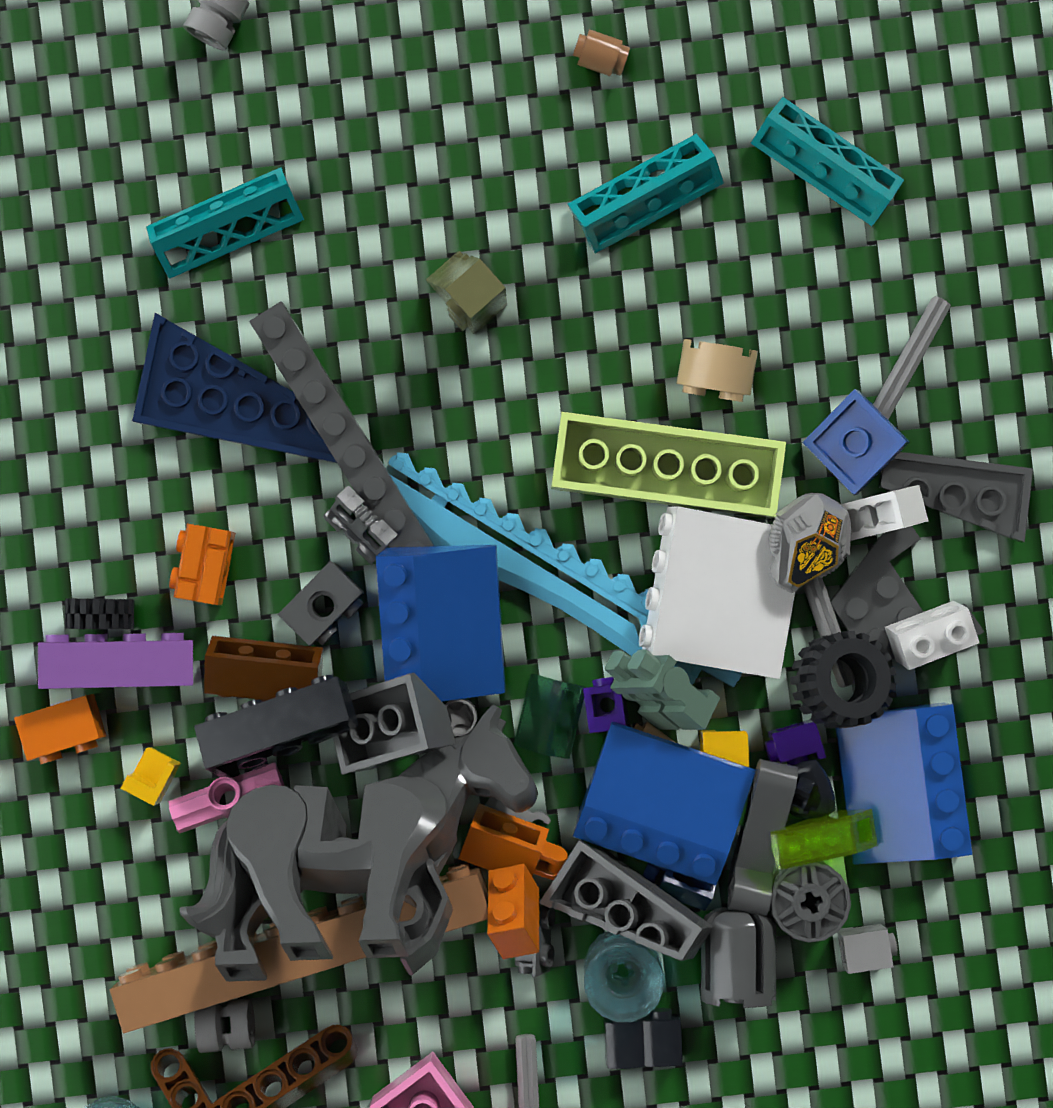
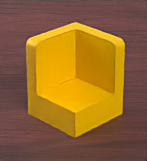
M699 730L700 751L749 767L748 733L746 731L717 732L715 730Z
M148 747L145 749L134 772L127 775L120 789L155 806L162 801L181 763L152 747Z

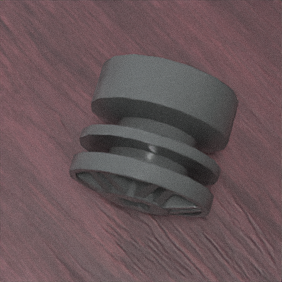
M806 854L789 856L774 866L769 913L773 916L778 926L792 938L805 942L826 940L836 934L847 921L851 907L849 888L842 876L820 858ZM807 892L818 897L812 900L813 907L811 908L801 904V902L806 900L805 893Z

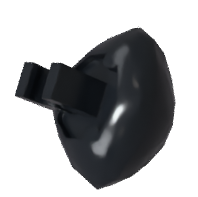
M807 760L791 765L798 767V778L789 813L795 817L808 819L825 818L836 810L835 794L831 782L817 760Z

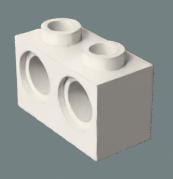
M919 485L840 504L848 511L850 517L851 540L928 522Z
M955 601L885 627L896 662L909 670L979 644L969 609Z

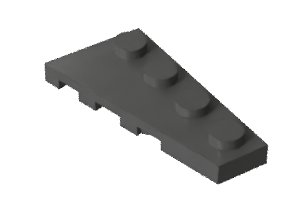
M900 452L880 472L878 488L891 492L919 485L924 506L1020 543L1025 542L1033 468Z

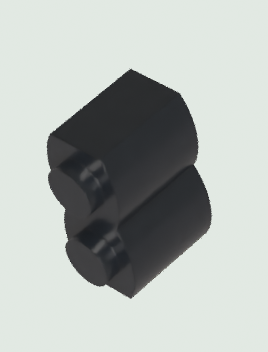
M653 1008L649 1010V1015L634 1016L633 1010L612 1011L611 1017H604L605 1060L608 1069L683 1065L681 1019L678 1014H672V1009Z

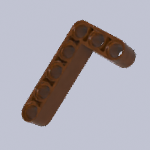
M331 1025L213 1103L191 1065L178 1050L166 1048L159 1051L151 1062V1071L172 1108H182L184 1098L190 1094H198L197 1102L191 1108H236L242 1103L250 1104L249 1108H286L355 1061L358 1047L351 1032L345 1026ZM339 1039L347 1041V1046L342 1052H330V1047L335 1041ZM303 1062H315V1066L310 1073L306 1075L298 1074V1068ZM180 1063L179 1070L174 1076L164 1077V1072L170 1064ZM281 1082L282 1089L277 1095L273 1097L265 1095L266 1089L271 1083Z

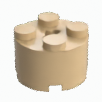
M684 339L676 383L683 385V393L705 396L706 389L720 391V399L743 402L744 395H751L758 351L749 350V356L747 357L742 356L743 348L702 341L699 342L698 349L690 348L692 340Z

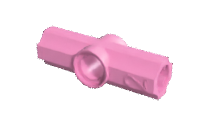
M274 762L233 778H217L209 787L168 801L171 817L177 831L183 833L218 819L228 818L232 807L239 799L255 788L268 785L285 786L277 764ZM235 791L236 795L231 803L227 805L220 804V798L224 793Z

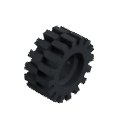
M65 598V629H134V599Z

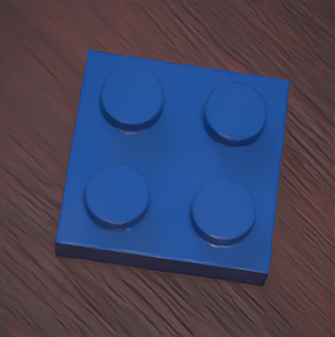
M854 389L802 443L853 495H858L910 441L859 390Z

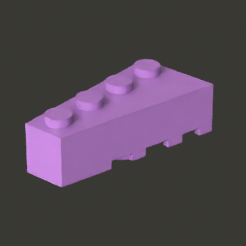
M146 633L123 634V641H108V634H85V642H69V635H46V642H38V689L193 686V640H184V633H161V641H146Z

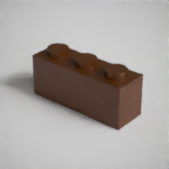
M212 636L205 654L204 693L225 698L232 696L251 698L264 702L276 698V693L280 690L291 687L301 689L310 686L313 679L322 676L323 647Z

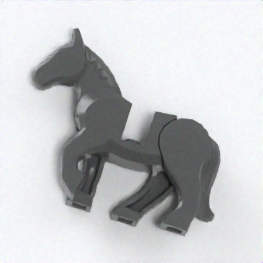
M492 705L484 713L473 730L463 736L454 737L456 744L424 754L398 777L365 785L359 836L356 840L345 837L347 825L328 787L295 785L293 790L286 786L268 785L255 788L242 796L232 807L227 821L216 832L210 855L209 880L200 902L194 906H185L179 909L181 917L188 924L216 939L218 948L215 954V966L224 979L228 982L267 980V973L256 953L253 942L255 932L268 916L278 929L280 944L290 961L333 959L325 938L305 911L300 895L303 890L336 894L366 893V911L363 918V929L358 942L367 958L400 957L408 974L413 975L435 957L453 912V907L439 879V875L457 842L456 833L459 819L468 797L476 795L501 800L512 811L522 813L535 804L538 796V790L533 777L522 762L510 739L503 734L506 721L500 719L502 709ZM404 902L416 908L415 915L411 920L400 922L399 918Z

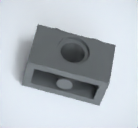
M330 561L277 615L309 646H314L317 642L323 646L338 631L333 625L343 615L349 619L361 608L364 603L360 598L365 592L339 566ZM324 595L329 596L334 602V610L327 617H321L315 610L317 599Z

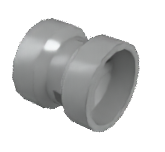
M465 698L449 700L445 704L454 736L468 734L477 722L475 705Z

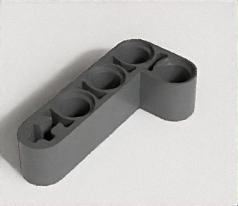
M762 759L758 761L728 876V909L767 916L773 888L772 873L797 784L798 767Z

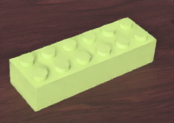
M561 412L551 489L772 519L777 516L775 514L778 509L786 442Z

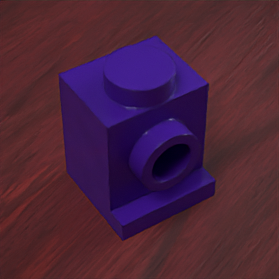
M614 677L592 680L593 687L583 688L589 733L607 732L612 721L631 727L626 699L622 694H617L610 688ZM606 698H611L615 704L610 712H606L602 708V702Z
M810 719L768 731L770 740L765 742V748L771 762L781 763L786 761L787 765H794L809 760V754H813V757L817 759L826 758L817 724Z

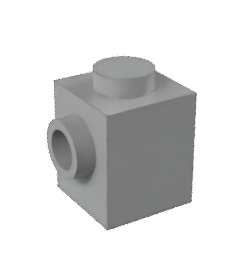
M882 924L842 929L837 932L842 966L848 974L894 967L892 956H897L896 939L894 933H888V929Z

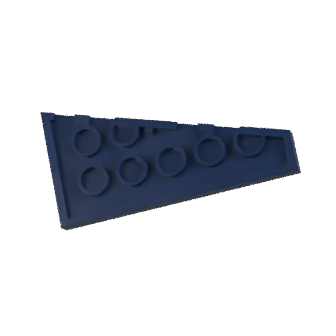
M154 314L132 419L133 422L337 463L293 391L170 322L161 315Z

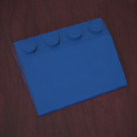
M497 545L390 547L381 551L376 556L385 681L409 673H415L441 701L505 693Z
M943 702L885 709L882 716L872 719V722L866 725L841 729L835 728L853 864L937 860L972 855L953 704Z
M612 721L577 815L573 837L717 885L732 846L755 775V769Z

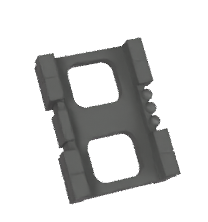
M348 486L336 496V501L330 510L323 515V518L337 532L343 530L344 535L353 544L356 543L358 545L355 550L372 565L376 561V556L387 548L398 534L383 519L378 522V517L376 515L372 516L373 512L371 510L367 511V506H362L365 501ZM340 505H341L350 515H351L352 513H354L356 519H355V520H352V518L340 507ZM368 528L370 529L368 533L381 545V547L370 536L367 535L366 531Z

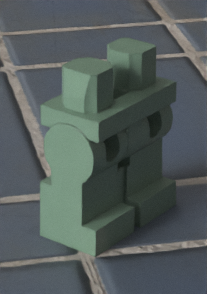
M647 649L638 650L631 657L624 651H614L605 666V671L615 678L610 688L615 693L622 694L625 699L636 701L640 705L638 713L658 730H679L680 728L682 730L706 729L720 697L711 689L697 690L692 686L688 674L682 668L674 667L677 661L670 655H652Z

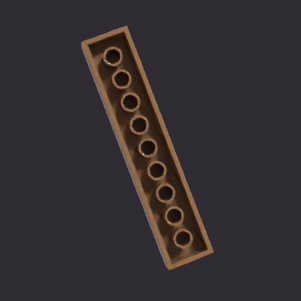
M468 862L449 867L447 875L439 877L453 907V912L445 932L487 920L488 891L480 867H471ZM358 895L341 901V906L335 910L328 912L327 907L324 906L307 912L325 938L333 959L290 961L280 944V935L274 923L269 924L270 928L262 933L256 934L255 932L253 944L267 973V980L226 981L215 966V954L218 948L216 940L198 946L197 951L186 957L184 951H180L163 957L162 962L155 964L154 967L149 968L148 962L126 969L127 973L118 976L119 981L109 989L123 1034L366 958L358 942L363 929L366 900L363 899L362 895ZM404 902L399 918L400 922L411 920L415 915L416 908Z

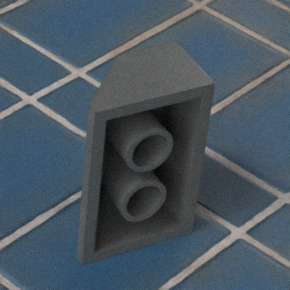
M409 673L350 693L359 727L333 737L342 775L371 770L456 744L447 707L415 673Z

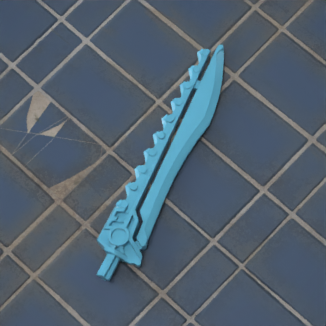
M397 452V455L390 458L388 464L394 469L435 493L431 500L391 475L434 546L497 545L499 581L521 589L561 609L631 656L638 650H642V647L639 646V637L633 623L450 512L445 506L448 502L452 503L639 619L641 628L644 624H647L649 610L645 607V601L649 589H645V592L637 594L629 575L618 574V576L610 579L602 561L599 559H590L585 564L581 563L573 544L562 543V546H559L557 549L554 548L546 529L535 528L534 531L528 534L518 514L507 513L506 516L499 518L491 499L479 498L478 501L472 503L464 485L461 483H452V485L446 488L443 487L436 469L424 467V470L419 473L416 472L408 453ZM679 661L674 666L682 668L688 674L691 685L694 684L701 670L733 688L742 672Z

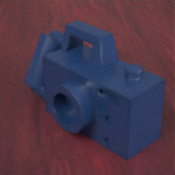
M647 863L642 875L677 901L703 911L706 910L712 901L717 886L651 863ZM662 870L663 872L661 873V877L657 885L655 884V882L659 876L660 871Z

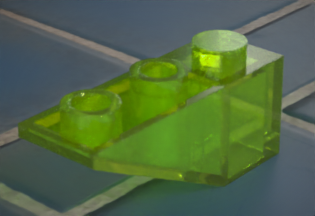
M872 809L834 811L828 816L811 818L770 832L772 840L771 849L775 858L776 870L852 855L878 846Z

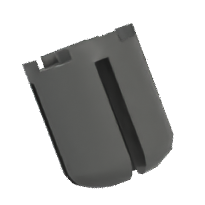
M725 907L714 909L704 917V920L713 927L701 946V1001L714 1006H720V999L728 1003L743 1004V1008L771 1006L772 1000L776 1001V923L773 916L769 914L762 916Z

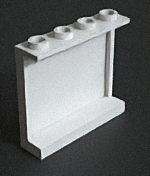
M679 506L667 507L666 513H663L660 518L658 527L659 535H662L660 550H656L652 561V571L655 572L654 585L649 588L646 595L645 607L649 610L647 624L642 626L639 634V646L642 647V650L647 649L652 655H670L679 662L780 679L795 592L790 593L777 586L770 573V567L775 560L769 546V534L771 533L772 524Z

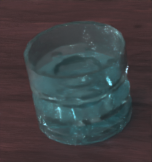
M605 932L599 935L589 946L584 959V990L590 1005L602 1017L616 1022H634L647 1016L658 1005L664 990L662 962L658 951L638 944L634 940L619 934L615 935L611 932ZM625 963V967L628 969L627 976H621L620 971H618L619 964Z

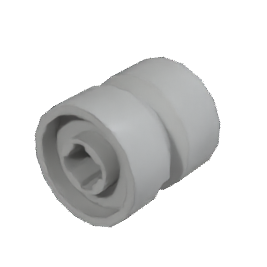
M198 0L200 7L192 8L183 28L207 45L226 51L235 33L232 25L233 23L241 22L250 3L247 0Z
M250 998L229 1000L227 1005L223 1007L219 1003L195 1011V1038L200 1053L218 1052L223 1049L224 1045H228L232 1050L254 1047L255 1017ZM226 1017H230V1034H227Z

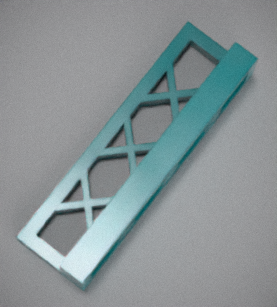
M784 97L773 108L751 141L752 145L870 226H873L904 181L900 176ZM782 112L794 120L795 123H791L779 114ZM814 136H817L818 138L823 140L825 144H822L819 141H817L814 138ZM844 157H848L850 160L855 162L856 165H852L850 162L845 160ZM875 178L880 179L888 186H890V188L887 189L885 186L877 182Z
M696 133L568 203V207L582 227L589 246L596 254L724 184V180L715 155ZM695 149L699 152V154L690 159H681L682 156ZM656 170H665L663 174L657 177H649ZM625 187H633L630 192L624 195H616L618 191ZM592 205H600L597 210L586 216L582 212Z
M280 167L146 226L150 244L170 279L304 220ZM287 199L292 210L291 213L280 218L268 215L273 204ZM245 216L257 219L254 228L244 233L234 230L238 219ZM211 231L223 234L220 244L214 247L200 244L204 234ZM177 246L189 249L186 259L171 265L165 254L166 251Z

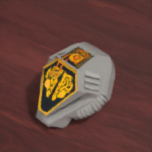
M808 493L796 498L775 514L777 516H775V520L771 525L769 546L772 556L775 557L770 567V573L777 586L790 593H794L815 577L823 578V576L831 574L842 564L847 555L850 556L851 521L848 511L830 497L822 493Z

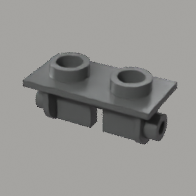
M539 904V953L515 957L518 973H532V977H537L550 972L555 956L554 947L551 945V929L555 924L554 908Z

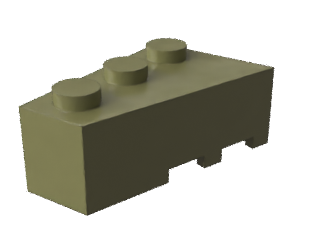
M461 251L455 253L426 279L446 302L447 311L450 313L448 314L461 331L468 328L475 334L507 306L506 287L480 258L469 257L466 253L462 254Z

